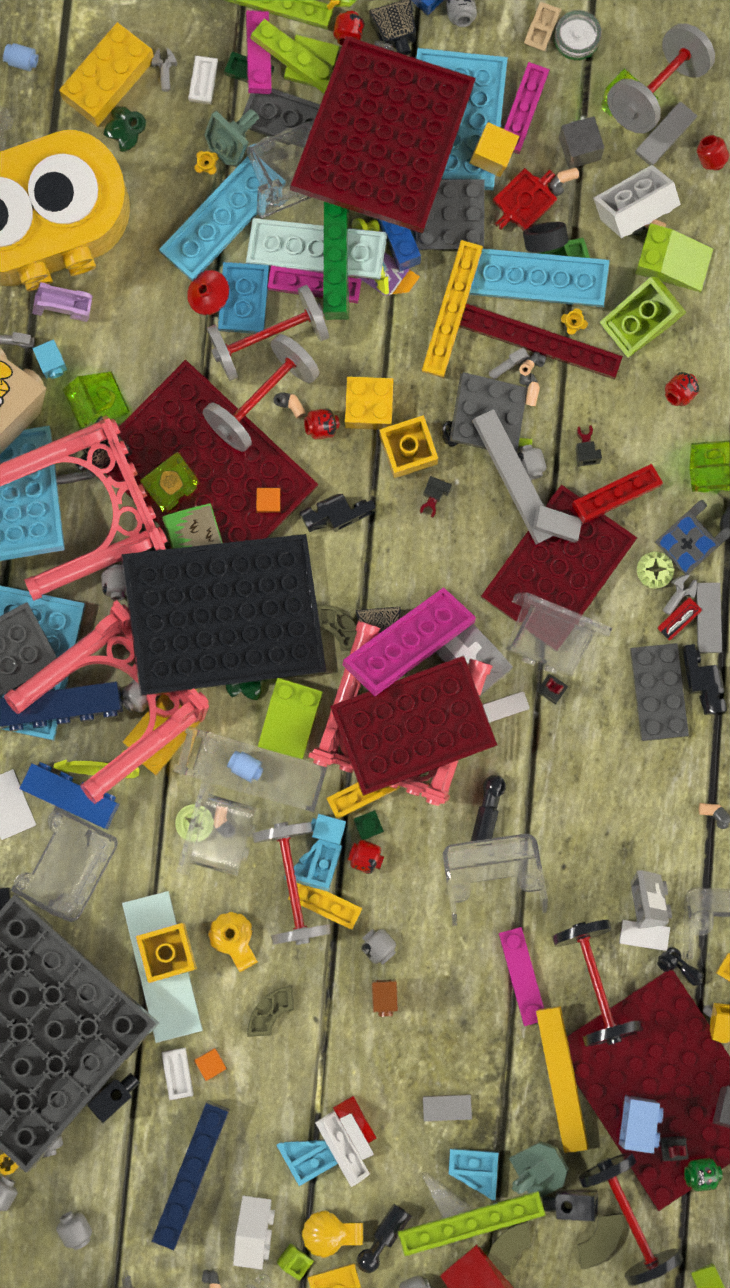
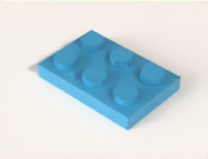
M223 262L222 275L225 276L229 284V297L223 308L219 310L218 330L222 332L252 334L264 330L269 265Z

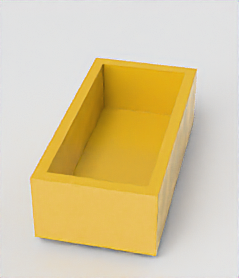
M117 22L59 89L63 101L98 127L152 64L154 57L152 49Z

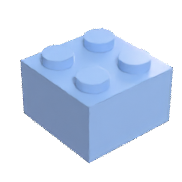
M625 1095L619 1138L620 1146L627 1150L654 1153V1148H658L660 1133H657V1124L661 1123L663 1118V1108H660V1103L652 1099Z

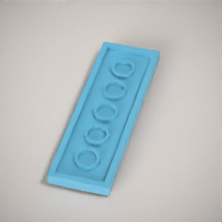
M251 152L159 249L160 253L191 281H194L285 186V180Z
M482 249L469 295L604 307L610 261Z

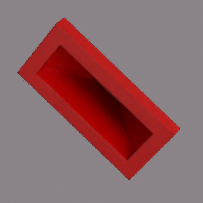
M354 1096L333 1107L339 1120L346 1115L352 1114L367 1143L377 1139Z

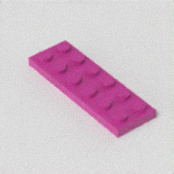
M443 587L343 659L342 665L376 696L474 624L476 617Z

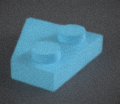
M319 839L311 847V850L305 853L294 866L296 882L329 892L342 845Z
M325 1140L279 1142L276 1145L299 1186L338 1164Z
M450 1148L449 1175L464 1182L489 1199L496 1200L498 1152Z

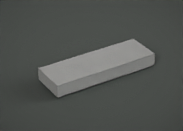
M680 101L636 149L635 153L650 166H654L694 122L697 115Z
M697 583L696 604L702 609L697 615V649H699L700 653H722L720 583Z

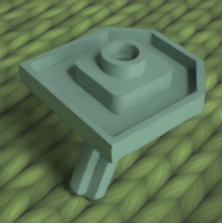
M250 109L237 122L233 120L229 123L217 111L212 113L204 135L210 150L216 153L224 164L236 166L241 163L249 143L245 139V133L259 120L258 114Z
M540 1141L509 1158L519 1176L512 1183V1190L518 1194H522L526 1190L528 1193L539 1191L541 1198L565 1185L569 1168L556 1146Z

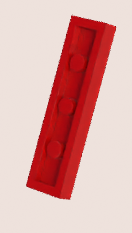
M650 464L573 501L572 506L584 524L661 487L663 481L653 465Z

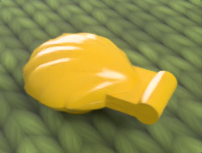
M228 912L220 914L212 922L208 932L210 944L216 951L229 954L238 971L242 972L258 963L249 946L252 936V925L240 913Z
M326 1210L313 1213L304 1223L302 1231L304 1245L310 1250L311 1254L322 1258L334 1255L342 1245H363V1223H342L333 1213H329Z

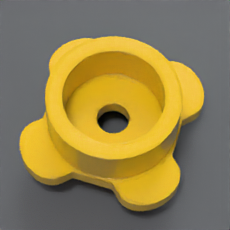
M199 151L196 154L197 164L194 166L197 173L208 172L210 175L215 174L217 171L215 167L216 162L219 159L218 155L208 151Z
M575 308L568 314H563L561 317V322L566 325L567 333L570 335H574L580 329L587 328L588 322L584 320L582 311L578 308Z

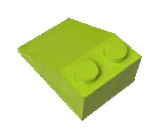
M650 223L635 274L647 278L658 277L662 282L701 292L713 248L673 229Z
M650 277L599 323L627 358H629L671 327L687 312L658 277Z
M277 678L258 748L303 761L323 692Z

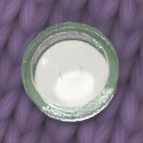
M582 10L570 11L563 15L557 24L554 38L556 48L568 59L584 60L593 55L597 50L601 38V26L598 20L589 12Z

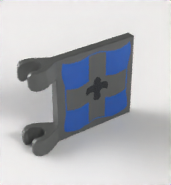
M704 500L698 501L655 541L685 575H688L730 537V529L728 527L714 537L696 518L707 507Z

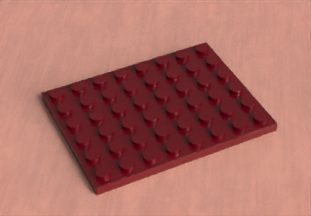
M346 36L292 179L290 191L423 233L476 78Z
M185 359L118 427L120 430L118 435L131 448L132 454L126 460L128 464L131 462L134 464L138 474L134 476L137 485H143L147 497L143 498L146 506H152L156 518L153 520L165 531L163 516L211 503L222 543L268 538L319 485L247 416H244L239 423L249 434L252 440L251 446L246 451L241 452L226 443L208 424L203 415V409L209 403H215L233 415L238 408ZM117 463L110 472L105 473L107 476L110 475L115 481H125ZM163 471H176L183 482V487L172 495H168L159 485ZM257 488H280V513L257 512ZM129 489L126 490L125 493L132 499Z
M674 970L661 973L610 1007L614 1024L620 1025L640 1020L643 1028L642 1031L624 1037L622 1042L608 1045L607 1042L585 1047L582 1037L603 1030L605 1027L602 1014H599L567 1035L577 1086L621 1154L633 1152L637 1163L631 1169L658 1211L692 1190L691 1186H687L684 1177L685 1167H688L690 1161L711 1158L721 1169L730 1164V1128L712 1123L721 1087L730 1086V1056L722 1043L712 1040L710 1025ZM625 1095L652 1099L660 1103V1108H663L662 1122L657 1124V1133H660V1138L685 1136L688 1159L663 1161L660 1141L658 1148H654V1153L627 1150L619 1145Z

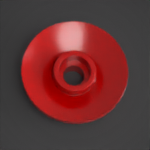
M207 270L201 272L194 281H191L188 288L187 298L190 307L201 315H212L218 312L228 300L229 284L225 276L217 271Z

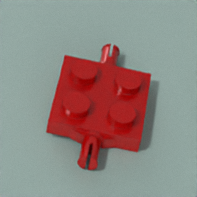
M524 168L493 198V203L504 214L495 222L496 227L499 226L498 229L502 230L510 221L518 225L523 231L532 227L557 202L558 198L549 191L547 186L556 175L551 170H548L544 176L539 178Z

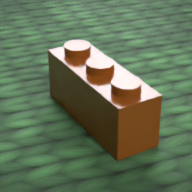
M396 979L372 980L373 1012H378V1017L393 1016V1011H398Z

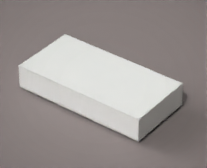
M195 56L188 97L189 102L211 105L218 59Z
M622 920L619 944L667 951L670 927L657 926L638 929L637 922Z
M186 1048L161 1052L169 1100L194 1096Z

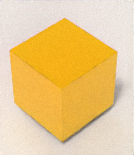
M488 122L469 163L501 177L508 165L519 136Z

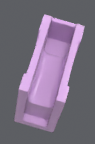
M40 282L36 290L32 314L42 315L45 309L68 314L70 319L87 322L93 296L87 292L73 291Z

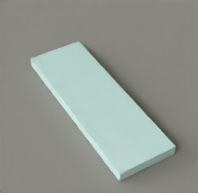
M253 218L246 264L269 265V267L272 265L323 273L324 226ZM348 228V276L371 279L381 278L387 239L386 232Z
M169 891L122 903L148 1013L159 1022L153 1029L155 1042L158 1043L203 1031L189 972L148 983L136 940L138 935L177 924Z

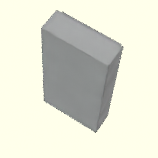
M540 505L536 510L533 529L575 543L579 539L582 521L580 518Z
M471 1094L423 1096L424 1121L472 1120Z

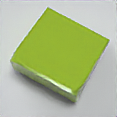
M292 1243L288 1245L277 1260V1264L283 1271L299 1281L314 1262L313 1259Z
M713 1263L690 1273L697 1288H725Z

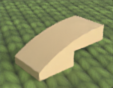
M540 1L524 44L545 52L560 16L561 9Z

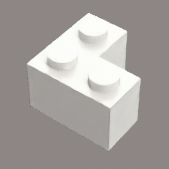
M242 1197L233 1266L262 1269L263 1261L269 1259L272 1230H268V1225H273L275 1210H271L270 1199Z

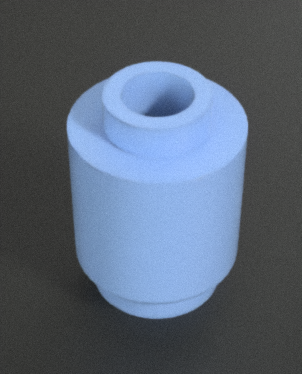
M16 43L6 45L3 61L7 62L9 66L31 71L38 64L39 56L36 54L35 49Z
M235 751L227 765L232 773L250 783L253 780L258 781L264 771V768L261 767V761L243 751L241 753Z

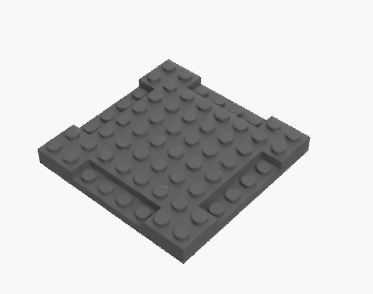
M13 895L0 910V1149L27 1173L32 1170L53 1146L63 1131L123 1062L133 1054L159 1022L74 948L19 895Z

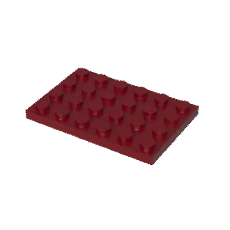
M561 484L545 507L579 518L572 503L580 497ZM605 514L584 524L581 523L579 539L575 543L552 536L535 544L528 530L480 598L557 651L634 544L637 537Z
M464 655L397 680L376 696L368 691L330 706L363 796L498 746Z

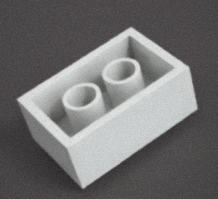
M653 165L593 198L600 220L620 238L631 235L635 230L650 224L653 220L681 205L674 182Z

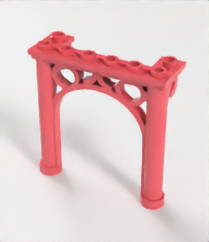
M107 415L102 417L103 420L0 464V486L56 463L70 462L79 464L92 471L103 482L112 503L113 517L111 528L105 540L96 549L24 579L33 601L42 598V595L120 562L122 554L143 552L152 547L155 550L166 549L164 543L168 541L161 527L155 526L153 519L156 518L153 508L151 505L146 506L143 499L147 497L143 485H137L134 476L138 475L133 462L128 464L125 455L128 454V450L123 440L118 441L117 434H120L118 425L114 419L110 420ZM107 440L109 446H107L106 444H102L100 442ZM90 447L87 453V460L69 456ZM101 448L107 451L110 457V464L106 468H98L92 464V455L95 450ZM116 461L125 481H115L110 475L106 478L103 473L110 472L115 466ZM112 486H113V487H116V488H119V489L117 490V492H116V495H115V492H114ZM129 489L137 509L132 506H122L119 509L118 504H122V495L126 490ZM126 511L134 513L137 520V526L130 531L123 529L118 524L121 514ZM142 524H144L146 530L140 532ZM116 531H119L125 536H129L126 539H123L119 542L110 545L116 534Z
M117 600L113 602L110 615L101 620L91 633L16 690L12 689L6 693L4 698L15 713L20 714L74 671L91 664H104L118 668L138 683L136 665L130 666L135 655L128 607L125 604L121 605ZM115 644H122L130 652V656L125 660L113 658L111 648ZM107 645V656H91L99 649H101L103 646ZM194 688L191 691L162 693L167 695L174 703L173 709L169 711L156 707L155 698L161 694L146 695L150 717L145 733L138 741L80 785L88 799L94 804L99 802L107 791L194 722H202L209 708V702L205 695L201 692L198 693ZM156 715L169 718L153 731Z
M358 621L355 629L357 633L350 654L377 636L381 628ZM470 658L468 666L480 696L487 674L490 675L492 665ZM346 668L333 705L359 694L362 684ZM331 710L320 746L314 748L310 752L309 757L313 758V763L327 767V765L335 763L340 765L339 769L353 773V767ZM339 746H340V749H341L342 753L337 752ZM458 761L431 770L426 776L418 775L389 787L397 788L399 785L407 788V793L416 796L422 793L421 796L426 797V802L439 806L442 803H446L450 798V795H448ZM431 777L433 778L431 784L424 782Z

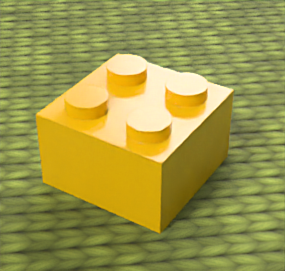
M347 377L345 428L379 430L392 426L393 378Z
M424 415L379 429V436L393 478L438 465V456Z
M185 923L136 936L148 983L197 969Z

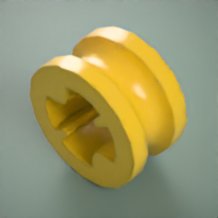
M3 1153L0 1155V1173L10 1175L19 1166L14 1162L10 1166L11 1170H6L7 1166L3 1168L2 1162L5 1161V1157H8Z

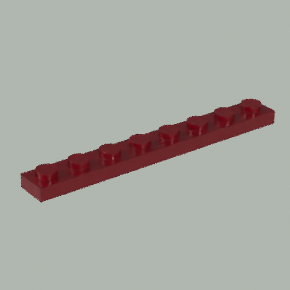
M467 303L459 326L460 328L524 348L531 352H538L546 357L614 380L623 358L621 355Z

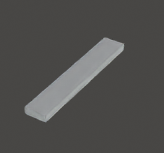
M493 409L474 418L472 422L535 544L552 537L553 535L533 529L537 507L544 505L495 410Z

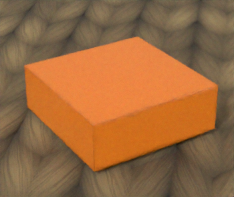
M257 488V512L280 513V488Z
M216 1048L194 1060L205 1081L227 1069Z

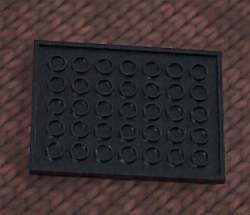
M307 534L121 555L140 696L327 672Z

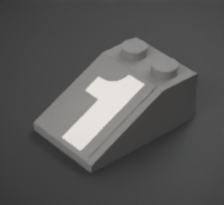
M474 624L435 652L444 663L464 655L467 664L471 658L492 665L490 675L487 674L481 695L513 668L500 651Z
M644 870L637 871L630 883L638 929L666 926L669 923V919L672 918L670 904L666 905L665 895H668L666 881H662L660 874Z

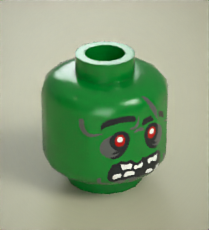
M711 1158L692 1160L684 1170L686 1184L691 1186L695 1192L716 1189L723 1177L721 1167L717 1166Z

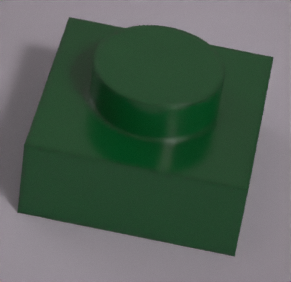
M375 810L354 818L362 840L384 832Z

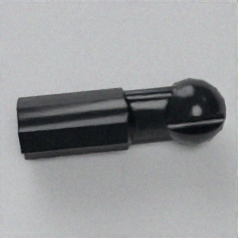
M497 775L489 776L483 783L485 794L482 806L478 809L471 842L486 846L491 845L499 813L497 808L500 796L506 790L504 779Z
M392 1205L373 1233L375 1242L371 1248L364 1249L358 1254L357 1265L364 1273H372L379 1268V1255L385 1247H392L399 1236L398 1231L403 1230L412 1216L400 1206Z

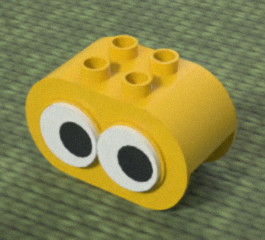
M62 130L0 152V286L22 284L25 285L27 291L37 290L40 282L52 284L53 281L50 273L64 268L68 269L70 276L89 272L96 268L93 258L107 253L121 239L129 220V195L118 162L111 151L94 136L77 130Z

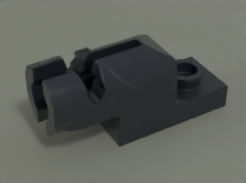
M335 494L317 503V513L311 507L300 511V516L309 533L328 527V523L331 524L334 532H337L375 513L376 506L372 500L367 502L365 499L354 504V509L351 510L344 495Z
M695 644L685 645L682 648L689 694L701 692L699 699L704 715L726 712V700L716 697L725 692L720 669L717 665L698 667V663H701L699 649L695 650Z

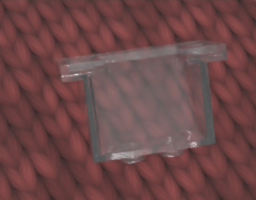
M310 122L294 128H287L277 135L265 137L260 142L247 146V155L260 184L257 191V213L261 219L312 198L290 191L292 179L312 128Z
M516 593L512 602L522 606L506 650L523 657L521 661L535 666V663L543 665V670L549 673L556 674L558 671L565 675L573 676L593 636L609 637L612 627L530 593Z
M202 779L176 872L190 875L192 864L238 877L242 861H247L250 848L246 846L248 839H253L252 833H255L257 825L253 824L257 808L212 795L215 784Z

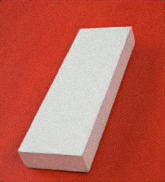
M335 1111L328 1113L315 1122L351 1187L370 1175Z

